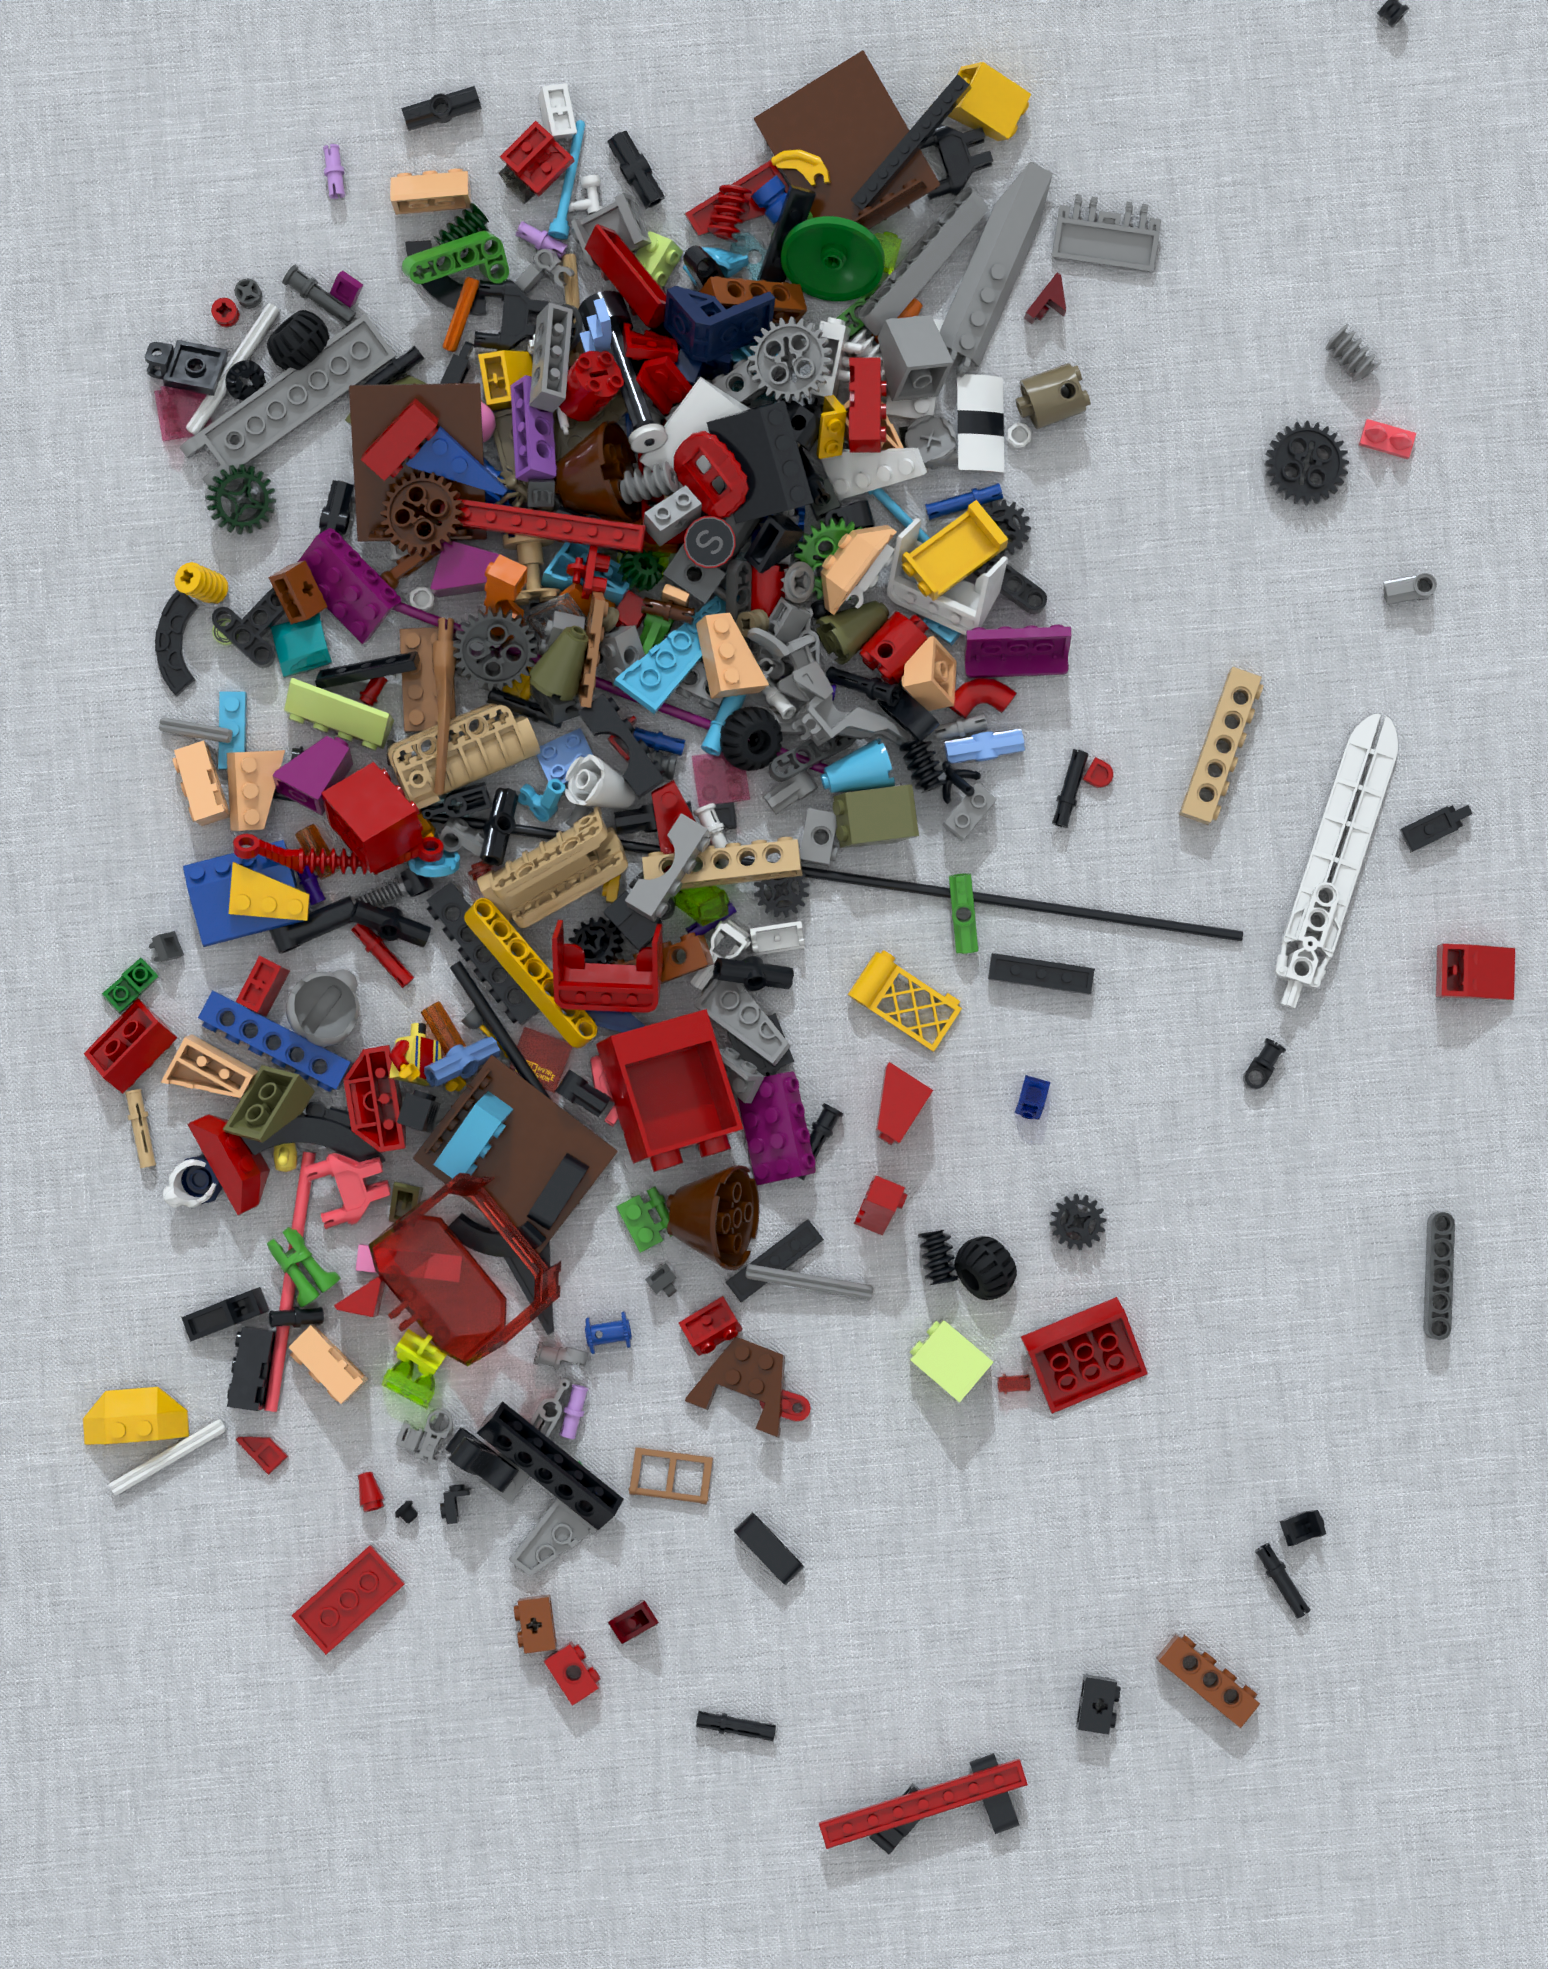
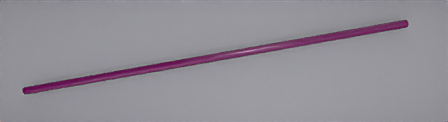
M402 602L392 609L438 627V619L442 618ZM445 619V629H446V630H447V622H448L447 619ZM454 622L453 633L456 634V631H464L460 624ZM491 646V648H494V649H497V650L500 651V646H499L498 648H495L494 646ZM510 647L507 650V653L512 656L518 655L521 652L517 647ZM537 654V657L531 659L536 664L542 656ZM596 677V688L638 703L617 686L613 687L612 682ZM665 702L658 710L706 730H709L712 720ZM781 747L780 752H777L776 755L778 757L789 750ZM796 753V758L800 763L806 764L809 762V757ZM820 762L809 769L824 774V768L828 765Z

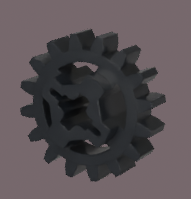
M1006 500L1002 501L1001 506H998L993 501L992 509L984 507V510L997 526H1001L1002 523L1007 525V530L1004 531V534L1008 539L1013 540L1012 543L1007 544V548L999 553L1000 557L1004 556L1005 551H1008L1011 556L1014 555L1015 547L1022 550L1023 545L1021 541L1028 542L1029 539L1024 533L1031 531V527L1025 525L1030 520L1029 516L1022 517L1024 508H1020L1017 511L1015 509L1016 502L1007 506ZM998 512H1005L1004 515L997 518L992 516ZM1013 516L1018 520L1020 530L1014 525Z
M802 873V876L754 882V886L760 888V891L754 893V896H761L758 906L765 904L767 906L765 913L770 912L771 909L774 910V917H778L779 912H783L786 918L788 917L789 910L797 914L796 906L798 904L805 906L804 901L801 900L802 897H809V893L804 892V888L808 887L809 883L802 882V879L806 876L805 873ZM789 879L786 887L789 893L787 895L781 894V896L774 900L777 893L775 885H782L783 882L785 883ZM794 879L797 880L799 885V895L792 890L791 883ZM765 884L771 888L772 896L769 901L764 893ZM782 900L792 902L791 905L786 907L776 906Z
M592 917L589 920V924L586 925L582 921L580 923L582 928L580 930H573L576 936L569 938L568 941L583 949L585 963L610 964L611 960L618 961L615 954L623 951L619 944L623 943L624 939L620 936L621 931L612 921L608 920L606 922L603 917H600L596 922Z
M1074 1194L1072 1201L1065 1196V1204L1062 1205L1057 1202L1055 1205L1059 1209L1058 1212H1051V1215L1056 1217L1055 1221L1049 1222V1225L1056 1226V1230L1052 1232V1235L1061 1236L1058 1241L1059 1244L1067 1241L1068 1249H1071L1076 1244L1077 1249L1082 1250L1084 1243L1091 1248L1092 1239L1098 1242L1101 1240L1097 1233L1105 1232V1229L1100 1227V1224L1107 1220L1100 1218L1099 1215L1104 1209L1095 1208L1097 1200L1089 1203L1088 1195H1084L1083 1199L1079 1200L1078 1194ZM1075 1204L1084 1205L1088 1207L1090 1211H1087L1085 1213L1078 1211ZM1066 1210L1068 1217L1066 1222L1061 1225V1217ZM1075 1215L1078 1218L1088 1216V1218L1081 1223V1229H1079L1078 1226H1070L1067 1228V1226L1071 1225V1223L1075 1221ZM1095 1219L1094 1229L1089 1234L1088 1227L1090 1221ZM1070 1231L1076 1232L1081 1239H1072L1066 1233Z

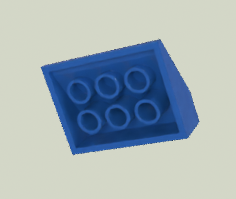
M284 840L270 843L285 850L288 849ZM234 853L183 866L186 885L203 947L303 921L229 914L233 862L297 888L294 870L273 861V859L270 860L260 854L251 859H241Z

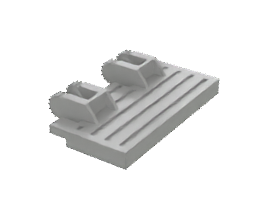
M1076 194L1072 219L1069 218L1071 206L1059 205L1052 257L1154 271L1161 219L1150 218L1149 229H1145L1148 204H1142L1140 208L1138 228L1129 227L1133 212L1132 202H1126L1123 226H1120L1121 214L1099 211L1098 222H1094L1098 197L1092 196L1089 202L1088 221L1078 220L1082 205V195Z

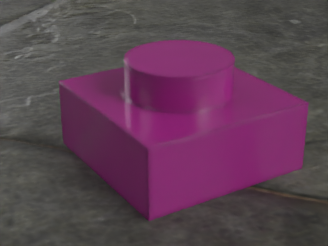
M342 270L337 275L330 294L351 308L356 303L363 284Z

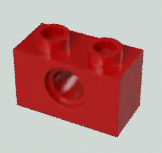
M571 1641L546 1657L544 1663L573 1706L599 1689L600 1684L598 1681L601 1678L593 1666L589 1668L583 1660L587 1656L579 1644L574 1646ZM572 1665L578 1666L581 1669V1676L578 1678L569 1677L567 1668Z

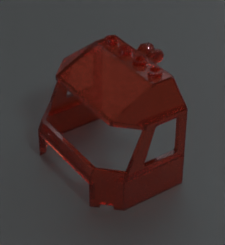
M459 1173L406 1212L368 1245L375 1271L382 1277L386 1285L401 1302L388 1316L390 1319L396 1318L405 1308L412 1315L400 1323L399 1330L401 1332L416 1321L427 1335L433 1336L432 1341L442 1353L468 1367L507 1344L560 1297V1285H558L561 1261L548 1268L484 1189L483 1186L494 1178L485 1176L481 1178L470 1176V1174ZM448 1194L471 1197L535 1276L534 1301L507 1325V1298L441 1217L424 1215Z

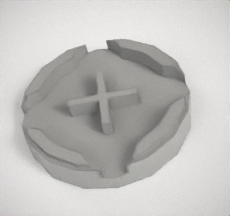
M926 415L917 418L909 425L905 435V447L918 448L924 465H937L945 462L952 456L956 447V433L953 426L946 419Z

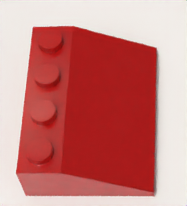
M1117 1297L1021 1336L1028 1358L1052 1414L1148 1374L1125 1310Z

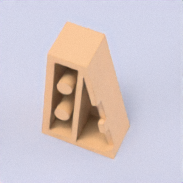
M285 750L226 753L230 828L232 831L263 830L265 828L276 787L273 774L281 768Z
M191 1034L182 1041L161 1083L185 1086L186 1088L201 1089L212 1093L242 1098L258 1071Z

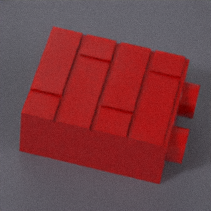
M707 1009L612 1035L596 1044L633 1164L650 1159L653 1172H657L684 1163L680 1153L681 1149L697 1145L701 1158L731 1149L727 1136L744 1128Z

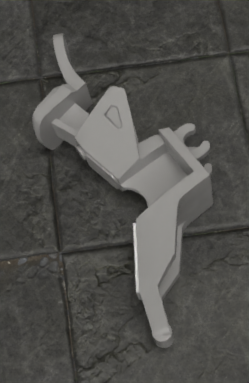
M751 628L748 631L747 637L764 647L776 662L789 657L795 671L778 682V690L805 702L800 711L797 712L795 717L797 720L791 725V730L793 731L798 726L803 727L805 730L804 735L799 737L801 741H805L810 737L817 746H820L835 735L862 740L877 734L897 745H902L911 740L909 733L886 717L861 707H856L849 712H841L835 708L832 701L833 688L824 671L813 660L809 645L816 641L814 636L809 634L784 644L775 636L762 629Z

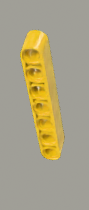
M486 898L476 900L465 912L464 919L466 924L563 1038L574 1048L584 1047L597 1034L598 1029L595 1022L585 1010L563 1009L555 1003L553 973L490 900Z

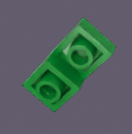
M139 958L121 974V977L102 993V996L121 1014L159 976L142 958Z

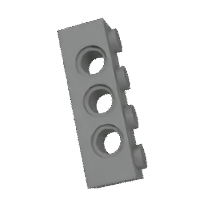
M549 302L537 316L529 406L553 413L566 399L573 309Z

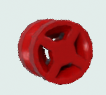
M219 298L212 305V316L220 326L232 327L239 320V310L231 299Z

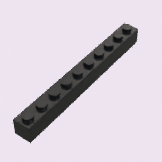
M957 74L852 197L851 201L863 210L876 201L971 90L970 84Z

